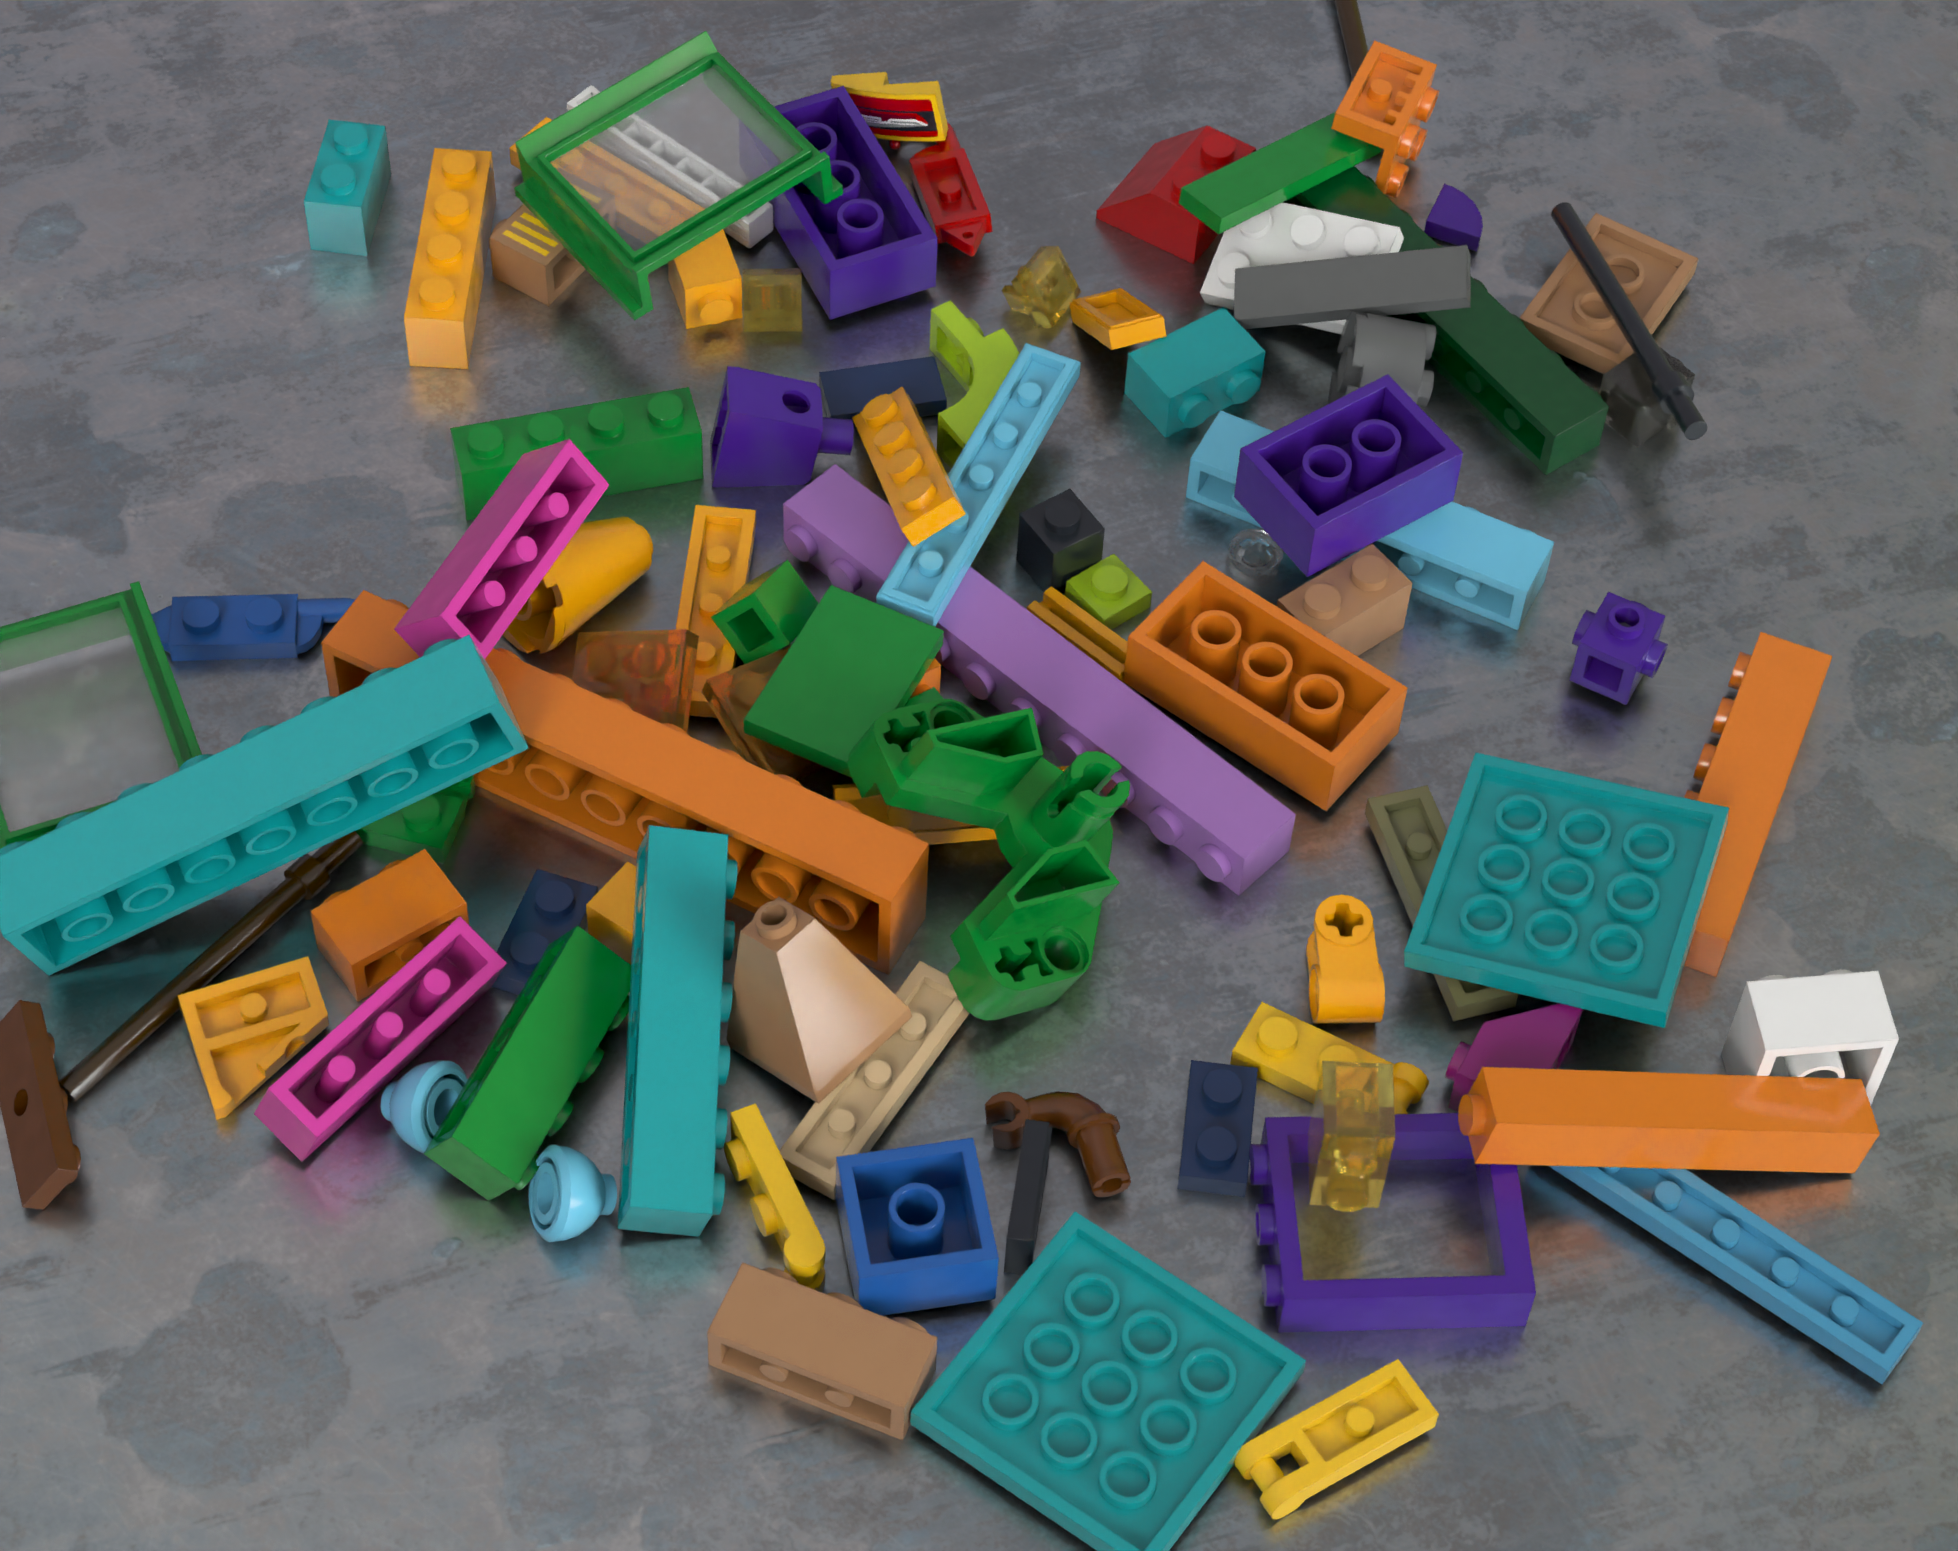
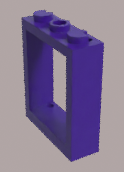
M1458 1113L1265 1117L1261 1143L1250 1144V1181L1252 1185H1262L1264 1204H1256L1255 1231L1257 1244L1269 1245L1270 1264L1262 1266L1261 1288L1262 1295H1264V1306H1275L1278 1333L1526 1326L1536 1295L1517 1165L1475 1164L1490 1276L1303 1279L1291 1163L1474 1159L1469 1137L1464 1136L1460 1131Z

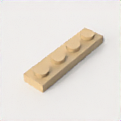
M922 961L918 962L895 993L909 1007L912 1018L819 1104L815 1102L779 1150L794 1179L832 1200L836 1198V1157L867 1153L872 1149L969 1015V1012L959 1001L948 976Z

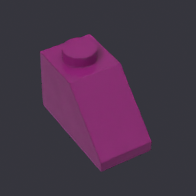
M1556 1004L1484 1022L1472 1045L1462 1041L1459 1043L1448 1065L1445 1078L1454 1082L1448 1108L1458 1112L1462 1096L1469 1093L1482 1067L1559 1069L1574 1041L1583 1009Z

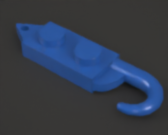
M298 594L172 597V605L151 615L165 651L170 652L172 661L298 658V654L307 652L317 643L322 633L323 624L337 623L356 599H299Z

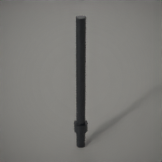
M1567 202L1556 205L1551 212L1552 219L1653 383L1651 392L1663 412L1672 414L1687 439L1696 440L1702 437L1708 427L1693 403L1694 391L1681 372L1674 371L1572 205Z

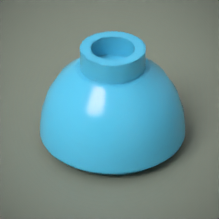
M430 1061L417 1065L405 1073L399 1081H393L387 1085L381 1098L382 1114L386 1120L392 1122L395 1131L406 1144L424 1153L468 1080L467 1075L458 1064L451 1061Z
M550 1145L538 1156L536 1166L540 1167L529 1183V1209L533 1225L545 1241H565L579 1236L589 1229L600 1215L612 1214L617 1201V1186L611 1174H601L591 1159L580 1151L566 1146Z

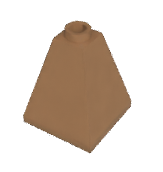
M778 897L774 901L762 905L756 911L754 919L740 931L733 982L732 1006L726 1036L729 1047L818 1104L912 1018L909 1007L816 918L784 899Z

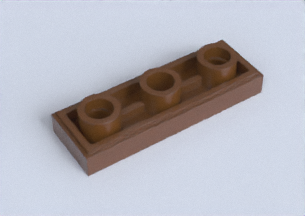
M19 1000L0 1021V1107L22 1207L44 1210L66 1185L71 1184L76 1179L80 1169L81 1155L77 1145L72 1142L66 1115L68 1098L65 1090L59 1085L53 1059L55 1041L53 1036L47 1032L41 1005L36 1002Z

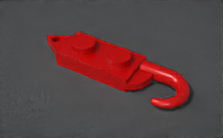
M947 122L948 131L945 141H935L936 145L927 147L910 158L911 178L928 223L938 238L937 244L947 242L967 255L974 256L984 234L992 232L991 214L965 149L961 148L953 127ZM889 140L890 148L893 150L898 149L900 141Z

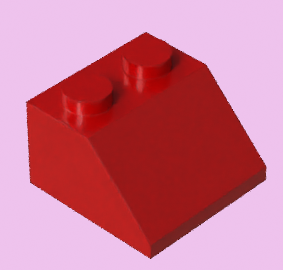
M1208 125L1154 143L1098 208L1096 219L1191 264H1195L1219 234L1179 204L1181 188L1255 152L1256 148Z

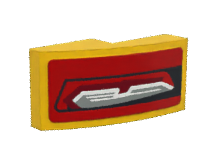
M887 72L833 75L831 77L832 89L841 86L845 87L876 138L916 142L946 140L948 124L939 81L889 84Z

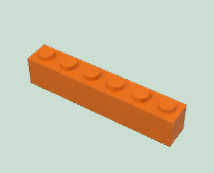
M1760 632L1752 655L1741 651L1739 653L1728 687L1738 690L1735 700L1726 697L1722 698L1710 731L1721 735L1717 746L1705 742L1693 778L1702 781L1703 785L1699 793L1687 789L1684 797L1729 808L1728 824L1684 965L1686 967L1717 977L1833 657L1832 655Z

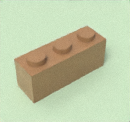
M742 1262L707 1331L708 1364L903 1440L910 1426L911 1410L924 1396L936 1371L938 1337L928 1334L921 1325L903 1317L889 1319L863 1309L856 1300L845 1294L837 1292L824 1294L799 1284L795 1278L776 1268H764L762 1270Z

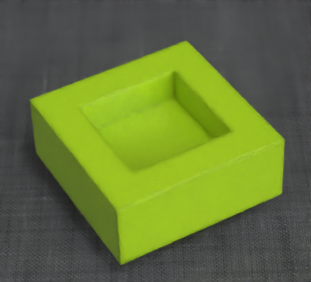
M1113 553L1067 580L1065 596L1113 630L1150 608L1152 591Z

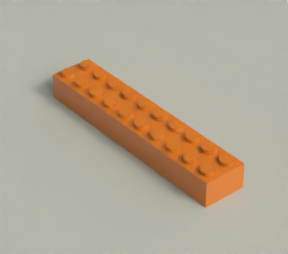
M365 590L360 593L321 642L330 696L337 697L361 686L365 678L378 670L390 667L399 668L420 658L394 630L409 609L405 604L394 599H383ZM493 648L485 660L504 691L529 749L472 775L474 776L476 786L637 859V851L649 825L727 834V859L737 861V882L733 898L731 900L726 899V901L756 913L762 905L780 897L816 918L863 964L887 975L891 973L926 918L929 843L920 840L906 828L900 826L891 827L862 814L848 802L842 800L833 801L806 789L790 776L784 774L775 775L746 762L743 757L732 750L717 749L697 740L674 724H662L639 714L618 699H606L581 688L565 675L559 673L550 674L530 665L507 649Z

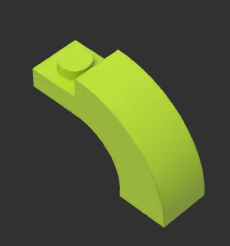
M950 300L931 309L929 349L967 392L956 404L938 413L936 451L949 468L952 469L1013 366L1019 352L1004 328L984 337L978 323L972 318H966Z

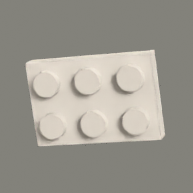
M1282 202L1224 231L1200 294L1205 304L1234 310L1236 268L1399 252L1404 237L1400 227ZM1346 320L1298 325L1341 334Z

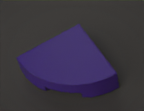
M1444 183L1426 220L1424 232L1430 237L1458 246L1467 245L1468 249L1477 252L1483 229L1480 211L1466 194Z

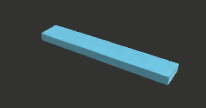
M1028 343L1024 345L948 474L966 514L914 547L908 541L876 595L877 604L935 627L1077 382L1080 376V361Z

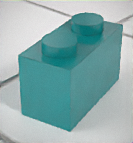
M329 119L304 198L311 250L368 256L391 178L386 126Z
M1222 307L1167 334L1166 337L1159 338L1129 353L1124 393L1156 429L1167 438L1185 428H1193L1200 425L1209 416L1233 404L1246 402L1256 392L1260 391L1266 351Z

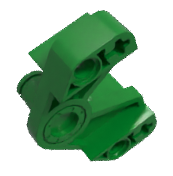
M939 699L888 710L878 716L848 755V768L861 797L866 798L881 794L886 805L993 829L1000 851L1013 867L950 935L961 960L950 970L947 976L959 1001L973 1016L986 1021L998 1020L1051 1005L1090 966L1102 901L1120 883L1108 868L1113 840L1110 818L1128 798L1130 791L1129 780L1117 783L1105 797L1099 796L1098 793L1122 766L1107 754L1098 751H1086L1078 755L1071 765L1062 771L1042 757L1044 754L1032 708L984 718L962 702L953 699Z

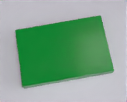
M830 585L744 718V733L852 778L847 764L849 753L880 714L888 710L905 707L942 647L944 630Z

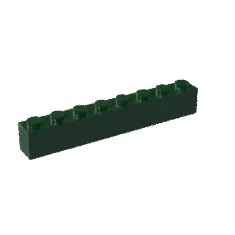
M1355 166L1284 201V203L1400 227L1404 240L1399 252L1443 247L1441 244L1434 242L1414 223L1412 217L1405 210L1398 208L1378 189L1376 183L1369 176L1363 175ZM1471 276V307L1387 315V317L1436 326L1433 352L1427 361L1545 475L1599 446L1609 406L1594 388L1587 386L1564 364L1556 352L1549 350L1526 328L1518 316L1511 314L1478 279Z

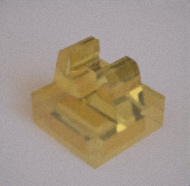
M1041 246L1026 265L1018 269L1017 276L1011 282L1012 285H1005L1002 289V293L1011 310L1028 314L1034 328H1053L1070 307L1069 302H1073V299H1076L1081 293L1059 246Z
M801 268L743 269L744 332L802 331Z

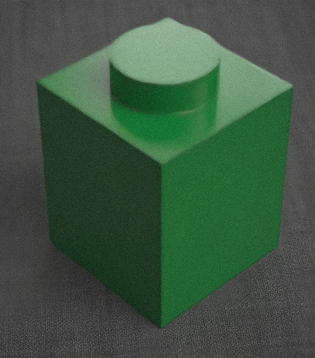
M787 559L744 584L711 618L748 668L789 645L799 635L819 603Z

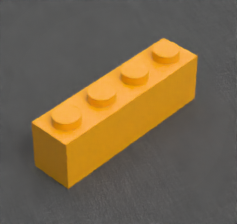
M434 148L404 313L410 366L451 369L469 368L489 248V236L491 235L496 205L492 151Z

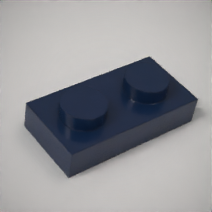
M536 869L496 952L507 964L492 987L519 995L549 944L577 925L586 930L588 925L586 904L598 893V887Z
M1191 1060L1177 1189L1245 1197L1258 1068Z

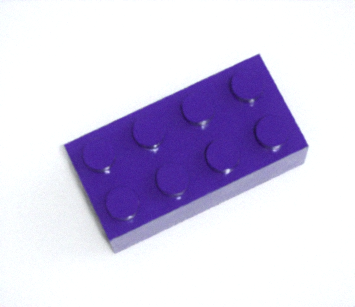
M837 87L774 106L820 153L826 152L829 155L831 175L843 186L844 194L826 205L802 182L769 201L773 205V224L829 319L831 320L936 287L938 238L845 87ZM739 120L740 167L748 181L751 182L782 162Z

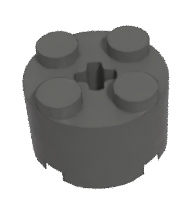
M1350 312L1343 327L1336 352L1342 355L1338 373L1332 372L1328 404L1388 374L1417 405L1426 407L1432 392L1434 372L1424 370L1425 360L1430 359L1433 352L1436 326L1366 312Z

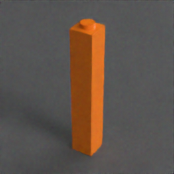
M1482 1067L1469 1093L1462 1096L1458 1109L1459 1128L1464 1136L1469 1137L1475 1164L1855 1173L1880 1135L1862 1079Z

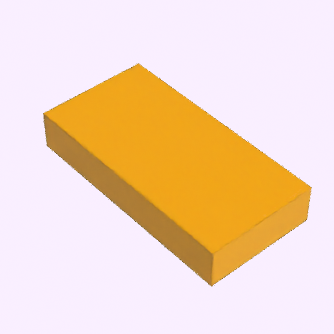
M1122 288L1073 299V302H1069L1072 322L1111 350L1166 337L1164 316Z

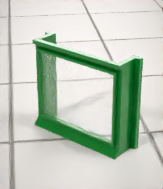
M707 31L702 32L515 142L524 181L514 188L516 196L634 321L654 309L648 274L793 186L802 182L824 205L844 194L843 186L831 175L829 155L826 152L820 153L717 51Z
M139 581L130 583L131 589L0 627V849L14 842L32 841L55 830L58 823L64 818L80 812L96 811L117 801L118 796L126 789L141 783L153 784L178 772L181 765L189 759L202 755Z

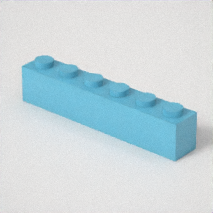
M1220 410L1190 458L1186 498L1261 527L1236 500L1234 491L1240 448L1274 431L1259 426L1253 421L1242 419ZM1450 502L1371 544H1374L1413 582V589L1519 630L1545 581L1554 541L1536 535L1530 530L1518 528L1480 513L1474 508ZM1360 549V550H1358V551H1356V552L1350 554L1349 556H1347V557H1345V558H1343V559H1341V560L1344 561L1345 559H1347V558H1349L1350 556L1354 555L1355 553L1361 551L1362 549Z

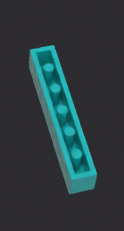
M649 825L637 851L617 1229L699 1237L712 1215H719L722 1210L725 1177L722 1173H714L715 1149L722 1150L724 1147L728 1117L726 1109L717 1108L718 1085L724 1086L728 1078L730 1048L728 1045L720 1044L721 1022L727 1023L729 1020L733 996L732 983L722 982L723 960L729 961L731 959L735 940L734 921L725 920L726 899L731 900L733 898L737 882V861L727 859V834Z

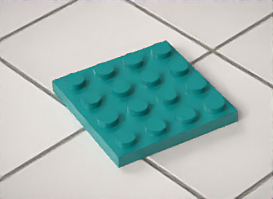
M1475 752L1404 950V967L1665 1028L1728 824L1729 808Z
M1075 1211L911 1410L910 1425L1097 1551H1169L1234 1466L1235 1458L1241 1447L1256 1437L1302 1376L1306 1360Z

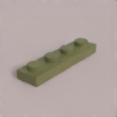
M1428 785L1368 798L1365 809L1366 818L1412 925H1414L1447 833V828ZM1434 974L1453 1021L1516 1006L1519 995L1517 993Z

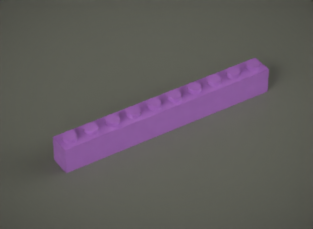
M836 464L783 503V537L789 551L797 559L803 562L808 561L829 577L835 587L876 603V595L909 541L900 529L891 506ZM969 567L935 626L944 630L943 645L935 659L962 680L964 686L973 696L981 700L986 699L1003 713L1032 708L1040 742L1052 750L1064 766H1070L1078 755L1086 751H1098L1111 756L1122 768L1114 773L1111 777L1112 779L1101 790L1106 796L1117 783L1129 780V796L1120 808L1125 807L1146 823L1154 836L1161 842L1168 845L1173 844L1195 861L1200 871L1207 878L1215 882H1222L1238 896L1289 852L1296 815L1293 811L980 573Z

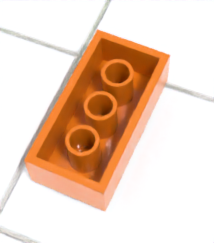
M1204 561L1128 636L1123 679L1125 684L1324 811H1327L1398 734L1408 687Z

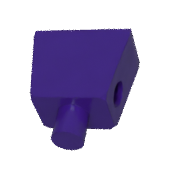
M727 366L710 439L712 487L804 485L811 480L818 453L850 455L854 436L852 419L823 417L821 388L813 382Z

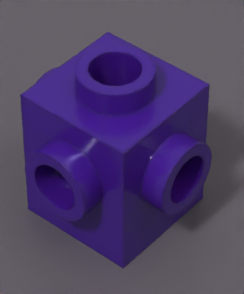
M1608 592L1598 611L1593 613L1586 610L1577 626L1572 644L1578 646L1569 681L1627 705L1643 674L1653 678L1662 663L1668 644L1659 641L1666 616L1647 608L1639 602L1630 601Z

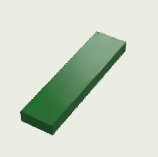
M1334 112L1181 188L1179 204L1217 234H1220L1381 153L1382 148L1331 129L1336 113Z

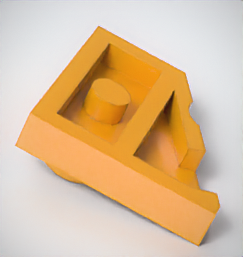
M308 956L178 995L180 1008L216 1120L227 1117L329 1026L328 1013Z

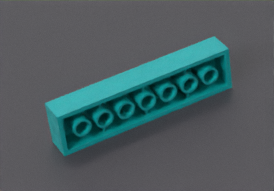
M467 635L458 640H442L430 646L422 657L399 668H384L370 674L365 678L362 685L337 697L327 696L316 699L306 705L301 714L276 726L265 725L257 727L246 733L241 738L240 743L214 755L203 754L193 757L183 763L178 772L153 784L141 783L123 791L118 796L117 801L93 812H80L70 815L60 821L55 830L32 841H18L1 848L0 930L2 936L44 973L50 976L529 749L499 681L471 636Z

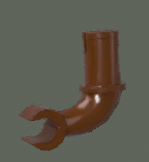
M1059 1091L1024 1099L1017 1093L1000 1092L993 1095L985 1103L986 1124L1002 1119L1012 1121L1008 1124L992 1127L994 1147L1004 1150L1020 1147L1022 1145L1026 1119L1049 1122V1127L1067 1132L1070 1145L1078 1148L1095 1196H1113L1123 1192L1130 1186L1131 1177L1116 1136L1120 1130L1119 1121L1116 1116L1106 1113L1099 1104L1079 1093Z

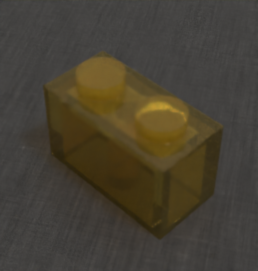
M1322 1061L1308 1130L1309 1205L1330 1206L1335 1210L1343 1212L1358 1211L1365 1207L1379 1208L1395 1141L1393 1064Z

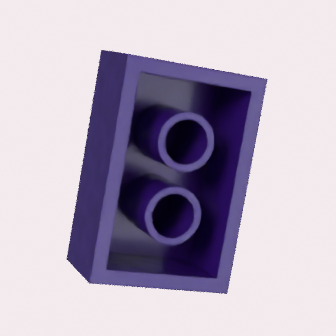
M1387 374L1240 448L1234 497L1308 577L1454 501L1463 452Z

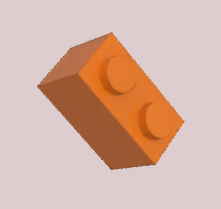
M426 849L405 860L399 859L389 863L379 874L349 890H341L330 895L320 906L310 910L317 948L357 1002L375 993L459 916L469 925L467 902Z

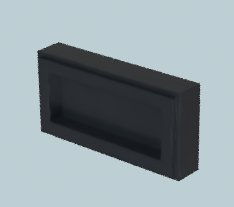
M1025 1120L1006 1239L1004 1272L1023 1275L1033 1263L1050 1155L1052 1127H1049V1122Z

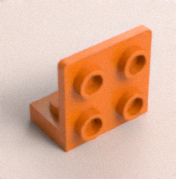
M1374 40L1335 113L1331 129L1384 149L1375 183L1378 189L1386 196L1389 195L1397 198L1409 170V166L1404 165L1406 159L1414 162L1417 160L1427 136L1428 130L1419 126L1421 121L1428 122L1439 95V90L1431 88L1437 64Z

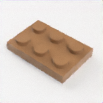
M1595 213L1585 228L1649 332L1653 335L1695 274L1699 258ZM1570 248L1520 316V319L1526 328L1548 349L1621 381L1637 356Z

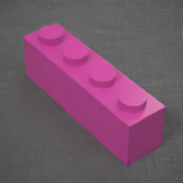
M570 439L523 454L394 630L419 657H422L424 652L437 642L446 639L458 640L470 635L482 656L486 659L609 486L608 482Z
M459 916L271 1085L254 1115L303 1162L488 992L507 963Z

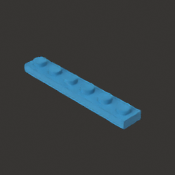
M1549 1166L1880 1384L1885 1382L1913 1343L1923 1325V1322L1686 1169Z

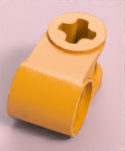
M1342 894L1330 896L1322 901L1316 909L1313 924L1314 931L1311 933L1306 944L1309 973V1007L1312 1021L1315 1024L1381 1022L1384 1014L1385 986L1383 971L1378 963L1371 911L1363 901L1353 896Z

